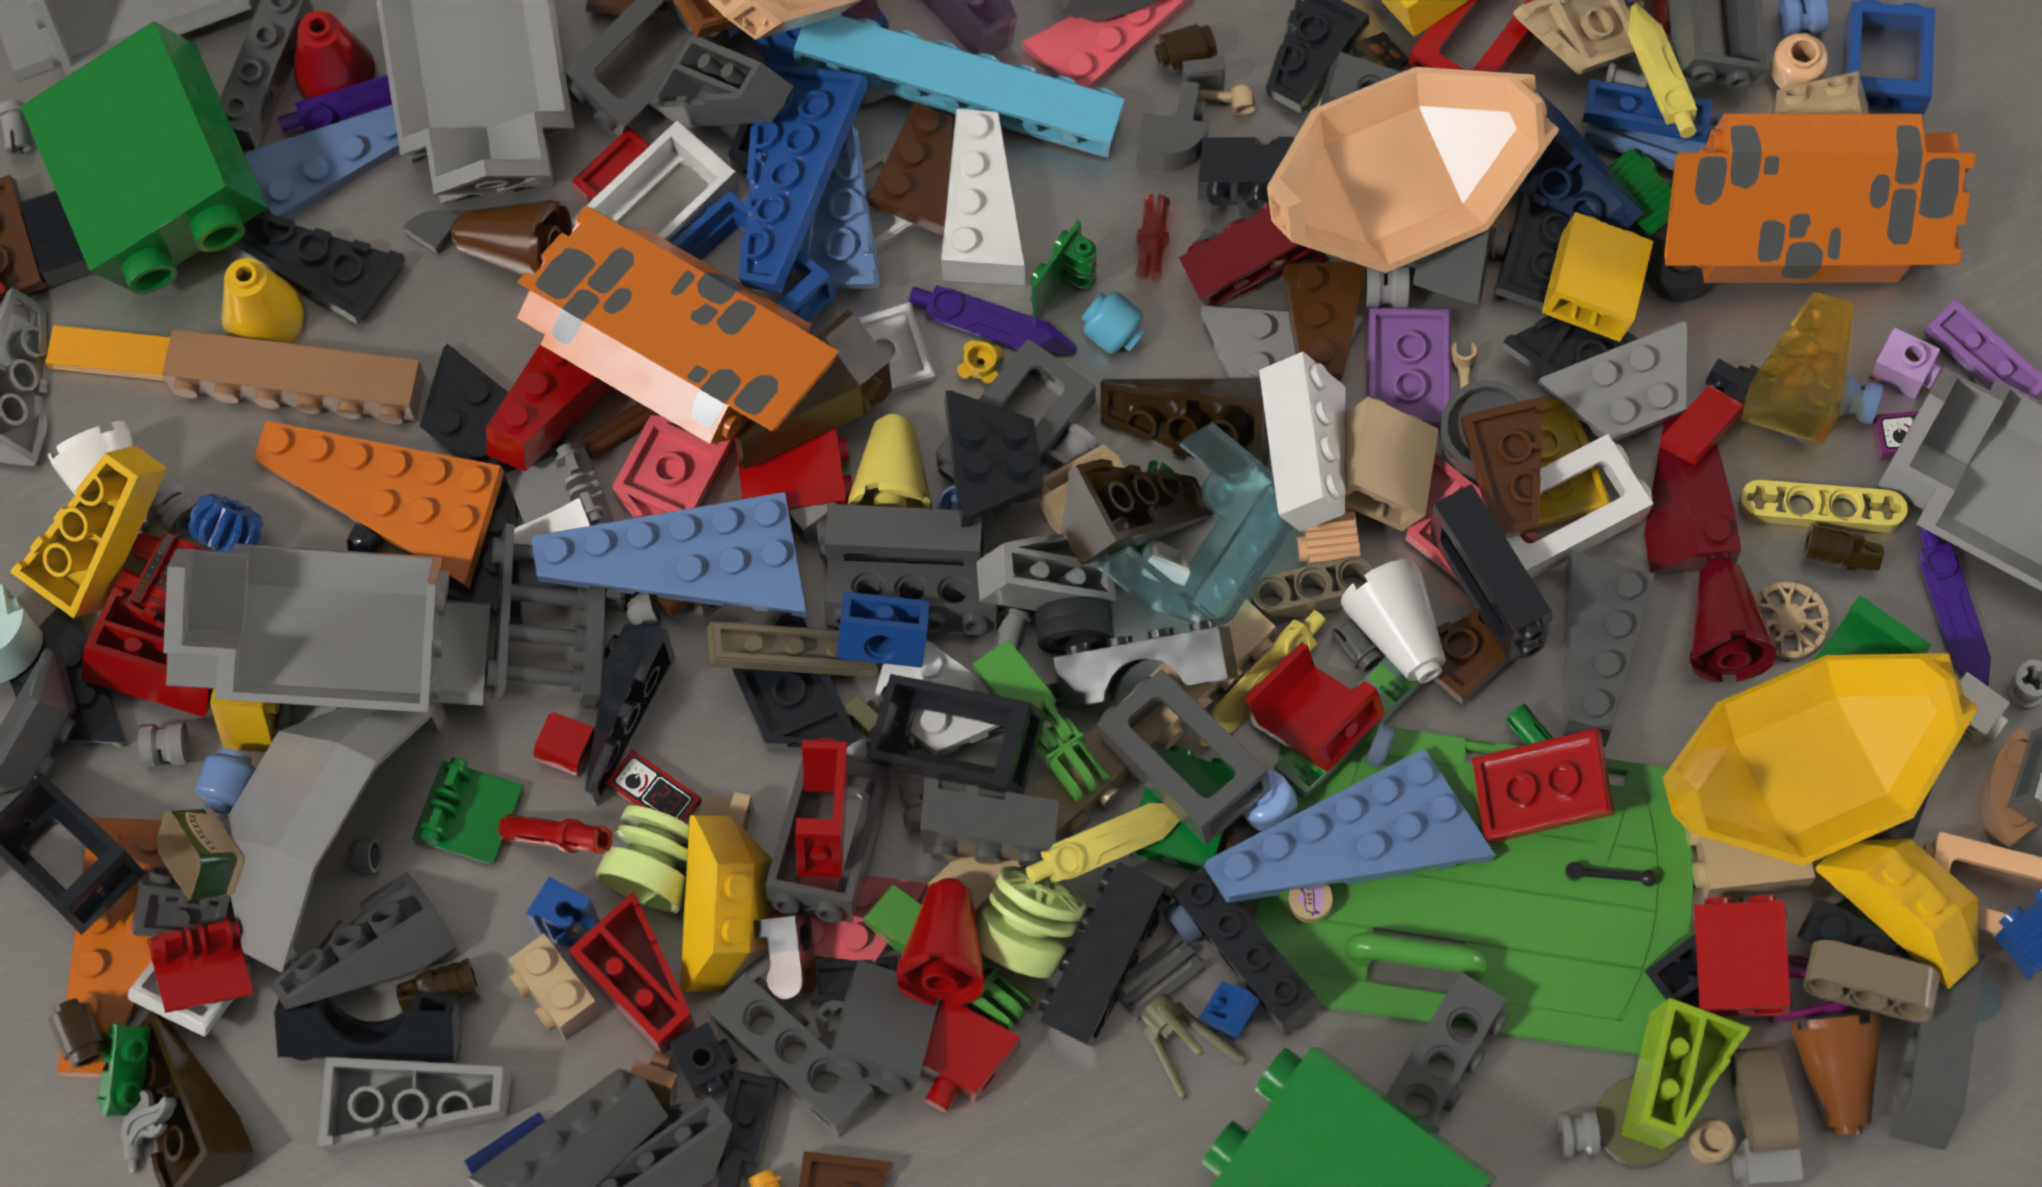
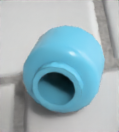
M1101 292L1081 317L1085 321L1083 333L1109 354L1118 352L1122 347L1130 351L1144 334V331L1139 328L1143 320V312L1119 292H1111L1107 296Z

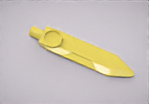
M1633 4L1630 8L1629 40L1666 125L1676 124L1681 137L1689 138L1697 131L1693 122L1697 113L1694 98L1662 25L1641 6Z
M1313 610L1302 623L1294 619L1281 632L1273 645L1215 706L1211 716L1229 734L1234 732L1249 716L1243 699L1249 694L1251 689L1256 684L1261 683L1278 666L1281 659L1290 654L1301 642L1308 645L1310 651L1318 644L1313 636L1326 623L1324 616L1318 611ZM1201 738L1199 739L1200 746H1208Z
M1147 803L1054 843L1051 848L1041 852L1042 861L1026 867L1027 876L1032 883L1050 877L1051 882L1063 879L1070 880L1164 839L1180 822V819L1164 803Z

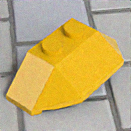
M690 815L680 981L681 992L722 991L769 950L767 937L756 938L754 921L771 919L772 907L767 906L765 884L773 859L729 815Z
M1911 838L1862 840L1828 855L1815 868L1818 873L1886 932L1918 963L1928 965L1937 970L1940 974V982L1948 990L1978 963V898Z

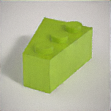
M1671 998L1650 1011L1621 1135L1661 1150L1682 1138L1709 1096L1710 1089L1730 1063L1731 1056L1740 1042L1745 1039L1751 1027Z

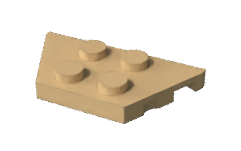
M1535 0L1521 5L1513 14L1517 20L1580 75L1609 65L1610 62L1615 63L1636 56L1628 37L1630 8L1633 4H1637L1645 10V5L1642 0H1634L1631 3H1628L1627 0Z

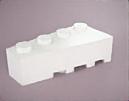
M1302 351L1259 370L1278 515L1300 532L1344 515L1346 494L1345 386L1328 373L1321 363L1317 364Z

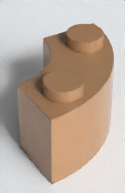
M2021 726L2006 740L1990 764L1984 777L1980 796L1982 822L1990 843L2011 850L2016 849L2033 836L2040 827L2008 807L2030 738Z

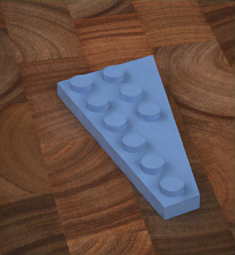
M785 492L531 536L539 582L583 588L595 586L617 589L620 593L635 594V592L655 594L658 598L725 606L726 604L752 607L755 611L769 612V610L789 612L793 616L807 617Z
M1424 748L1213 856L1206 861L1204 868L1225 901L1231 903L1276 896L1281 891L1306 888V891L1323 888L1326 884L1345 882L1346 885L1410 875L1412 871L1435 867H1438V870L1454 868L1456 864L1474 861L1477 864L1492 862L1495 853Z

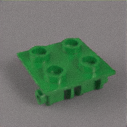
M1078 220L1069 232L1064 230L1059 235L1052 249L1054 252L1053 256L1047 264L1040 263L1031 276L1029 282L1032 285L1030 301L1032 302L1033 317L1035 318L1040 317L1065 280L1081 289H1088L1096 282V246L1091 240L1081 235V222Z
M452 757L450 762L442 760L413 833L412 840L494 865L503 841L498 832L500 819L502 817L506 818L505 814H513L523 785L467 768L468 763L456 757Z

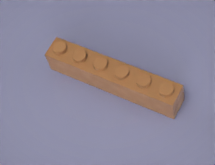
M172 329L162 376L170 391L185 398H196L199 394L214 396L215 399L225 403H237L239 400L254 401L259 406L271 409L279 408L280 405L294 406L298 410L310 414H318L321 410L337 412L340 416L350 419H359L362 415L373 416L390 424H401L403 420L416 422L425 380V374L420 361L416 359Z

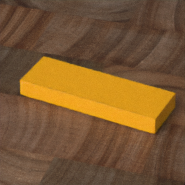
M53 325L45 364L48 369L165 381L162 372L170 337Z

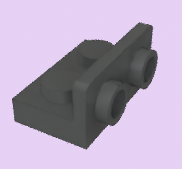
M153 867L150 871H145L146 874L137 881L139 890L131 926L133 935L157 937V932L162 931V934L178 930L183 932L184 926H188L189 930L197 929L196 925L202 923L204 928L208 924L223 922V919L226 918L230 895L190 901L168 868Z

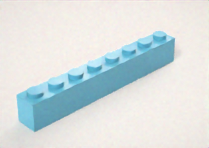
M839 14L834 18L803 26L794 47V66L864 74L869 83L867 88L883 91L887 94L955 114L957 109L998 112L1000 126L1105 158L1109 157L1122 116L1124 98L1118 97L1111 90L1105 88H1095L1093 90L1079 86L1076 81L1064 76H1057L1055 78L1045 76L1027 65L1011 66L1004 64L989 54L978 53L974 55L963 52L957 46L948 42H938L936 44L922 40L911 31L899 30L895 32L888 30L870 19L854 20Z

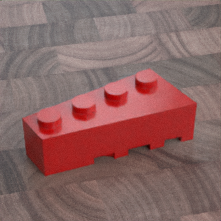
M539 345L486 426L487 456L526 472L562 438L563 431L574 421L580 422L589 413L591 405L602 395L606 397L615 388L544 346Z

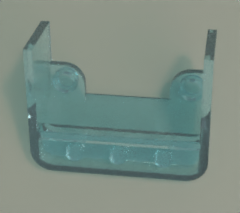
M1212 422L1183 438L1179 444L1211 471L1202 485L1201 494L1207 508L1219 517V520L1189 563L1190 575L1185 586L1173 582L1130 546L1102 559L1097 568L1152 611L1192 623L1215 620L1217 627L1228 623L1234 618L1293 526L1278 515L1273 472Z

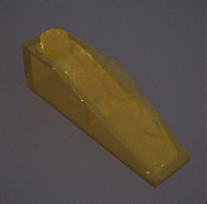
M1818 292L1812 293L1750 382L1741 421L1823 445L1838 418L1845 385L1854 303Z

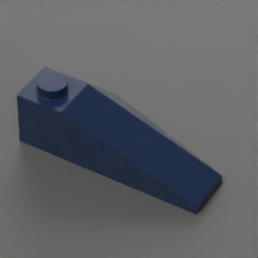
M1536 88V92L1545 102L1547 109L1546 117L1560 130L1517 190L1533 197L1532 201L1542 206L1547 204L1568 214L1570 219L1577 212L1585 216L1597 218L1599 221L1617 228L1627 230L1644 214L1645 209L1564 114Z

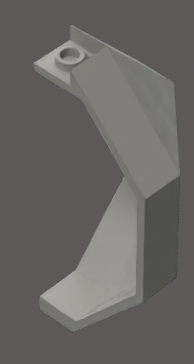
M430 702L428 713L342 707L280 730L222 824L245 858L235 893L230 894L235 918L240 928L243 952L251 963L256 959L282 973L287 963L292 965L300 958L293 948V944L318 865L375 769L423 724L438 731L440 730L447 718L441 703Z

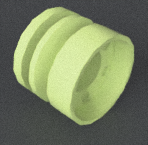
M627 805L620 817L624 825H618L613 834L628 849L611 847L609 851H605L606 853L603 855L595 876L607 888L625 898L634 891L641 905L667 913H677L680 911L685 900L686 877L677 870L687 871L689 825L661 811L637 805Z
M1017 866L1003 867L996 880L998 886L993 888L989 896L993 906L986 907L983 910L977 923L980 951L996 963L1015 972L1031 977H1053L1068 947L1064 937L1073 935L1077 927L1075 921H1079L1086 905L1074 890L1060 881L1051 882L1050 877L1032 883L1027 876L1026 868Z

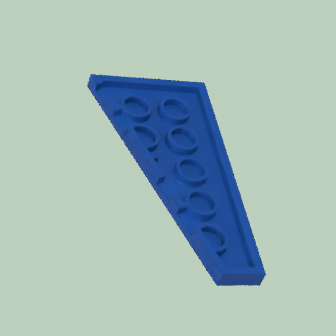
M761 62L791 84L793 88L786 98L783 108L777 113L773 122L754 123L750 130L747 182L750 186L749 198L745 199L744 205L747 223L746 234L742 236L739 280L746 287L777 293L782 292L869 85L864 74Z

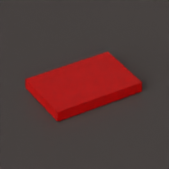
M1597 728L1472 758L1484 838L1489 844L1615 815L1602 736Z

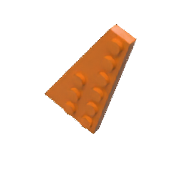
M265 421L253 458L259 466L293 486L301 488L318 498L320 502L332 509L335 508L354 522L412 555L442 557L441 570H449L451 578L464 587L470 588L505 473L500 465Z
M90 817L123 847L144 871H150L153 867L167 868L157 851V837L162 820ZM86 847L82 874L98 860ZM137 882L85 933L80 935L75 930L66 1001L77 998L80 1003H90L103 1036L105 1031H109L110 1023H128L136 1006V1003L128 1000V990L152 961L147 939L152 937L133 935L131 929L139 890ZM60 1051L57 1072L61 1076L101 1077L102 1070H109L110 1063L103 1062V1058L87 1066L72 1068L70 1061L64 1060Z

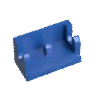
M550 876L526 912L537 937L544 933L546 937L568 949L577 943L575 939L566 936L568 928L573 926V924H578L582 929L590 931L600 922L590 898Z

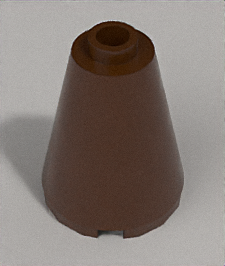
M545 200L464 211L459 218L454 220L451 237L460 252L523 275L526 271L534 275L543 263V252L561 233L567 236L571 235L572 222L566 206L558 205L559 201Z

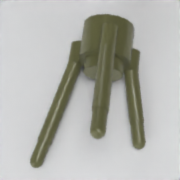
M1168 994L1160 995L1154 999L1140 1015L1148 1025L1143 1030V1033L1153 1044L1172 1085L1181 1099L1187 1097V1092L1161 1040L1162 1036L1166 1041H1169L1179 1035L1196 1054L1202 1055L1204 1048L1185 1028L1188 1023L1242 1065L1247 1063V1058L1236 1050L1235 1047L1192 1015L1181 1002L1175 1003Z

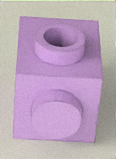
M1894 327L1869 378L1916 399L1922 386L1928 389L1931 388L1941 366L1934 363L1940 349Z

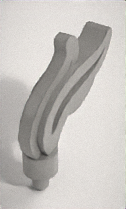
M143 1090L140 1092L141 1100L139 1104L128 1113L121 1126V1138L125 1146L124 1161H129L130 1172L136 1173L138 1171V1160L143 1159L142 1143L144 1137H158L167 1129V1124L162 1123L166 1122L173 1114L176 1098L163 1097L158 1104L154 1105V1097L150 1091Z

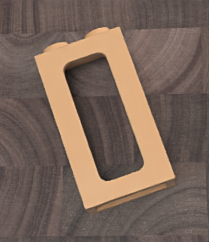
M1939 832L1932 844L1925 843L1923 848L1925 852L1948 872H1950L1952 862L1962 861L2042 882V857L1944 832ZM1978 906V942L2001 947L1996 941L1995 936L2003 928L1999 921L2007 913Z

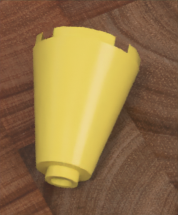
M888 414L875 421L847 505L932 509V501L916 430L910 420L899 414Z

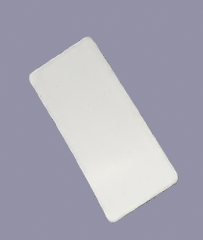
M575 499L557 510L514 528V543L532 545L531 536L590 526L581 500Z

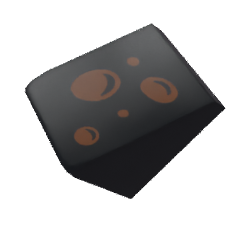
M1385 32L1361 40L1353 47L1352 56L1396 71L1401 70L1408 64L1409 58Z

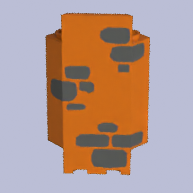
M1723 114L1715 129L1710 131L1709 139L1704 147L1699 149V152H1678L1675 157L1664 253L1665 265L1697 266L1702 268L1704 283L1899 282L1911 265H1960L1962 248L1959 246L1957 226L1966 225L1970 192L1965 190L1964 177L1968 169H1974L1976 152H1960L1957 133H1924L1922 114Z
M586 206L577 215V222L571 235L567 236L561 233L543 252V263L534 275L526 271L517 281L518 284L530 290L517 319L544 334L540 345L709 444L734 440L737 433L749 419L770 431L777 430L832 365L839 352L838 349L808 333L812 325L811 323L645 228L627 229L589 206Z

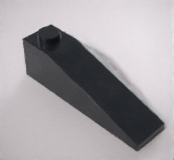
M625 624L620 635L614 634L605 649L604 657L607 659L585 787L590 804L597 807L608 788L606 782L620 765L675 660L668 631L661 627Z

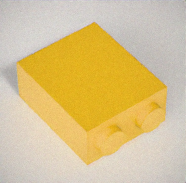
M1575 212L1561 234L1541 313L1620 342L1635 320L1653 241L1641 237L1632 231L1623 230L1601 222L1597 218Z

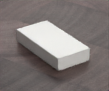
M1156 539L1146 542L1143 549L1144 570L1185 586L1190 575L1187 552Z

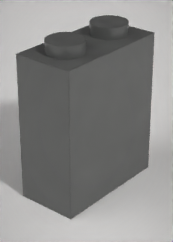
M858 960L849 982L825 1070L835 1073L847 1081H861L877 1086L889 1094H903L910 1097L920 1076L940 999H936L935 1006L912 1000L899 991L896 971Z

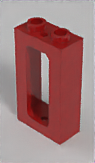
M1477 0L1467 1L1430 26L1410 51L1407 70L1413 67L1466 70L1444 57L1439 50ZM1526 0L1523 4H1526V3H1529V2H1532V1H1535V0ZM1513 16L1477 65L1471 70L1506 73L1535 35Z

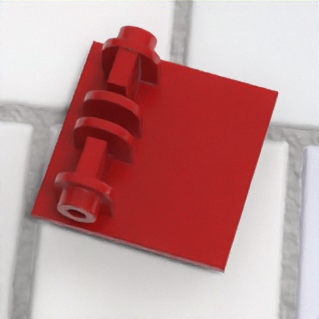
M224 918L223 922L208 924L204 928L202 923L196 925L197 929L189 930L188 926H184L183 932L178 930L162 934V931L157 932V937L147 939L165 1013L254 995L239 940L241 934L237 920L229 922L228 918Z

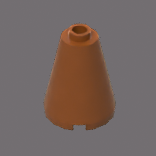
M1870 1014L1871 1023L1864 1024L1863 1016L1859 1015L1807 1020V1030H1802L1801 1022L1790 1023L1791 1032L1826 1128L1835 1127L1836 1136L1863 1134L1862 1125L1871 1124L1882 1024L1881 1014Z

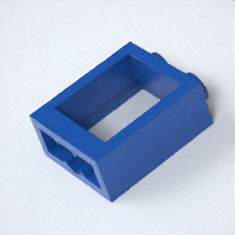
M1878 0L1852 1L1846 18L1843 74L1859 71L1860 75L1862 27L1920 32L1918 81L1860 76L1868 110L1925 115L1932 98L1935 8L1923 7L1918 3L1894 5L1882 4Z

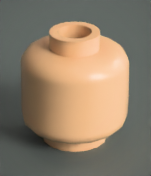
M1795 33L1783 39L1778 44L1771 62V76L1775 84L1783 89L1822 80L1828 64V53L1823 43L1816 37L1805 33Z

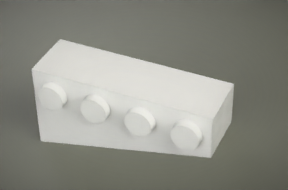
M957 109L941 258L943 280L1026 286L1025 264L998 112Z

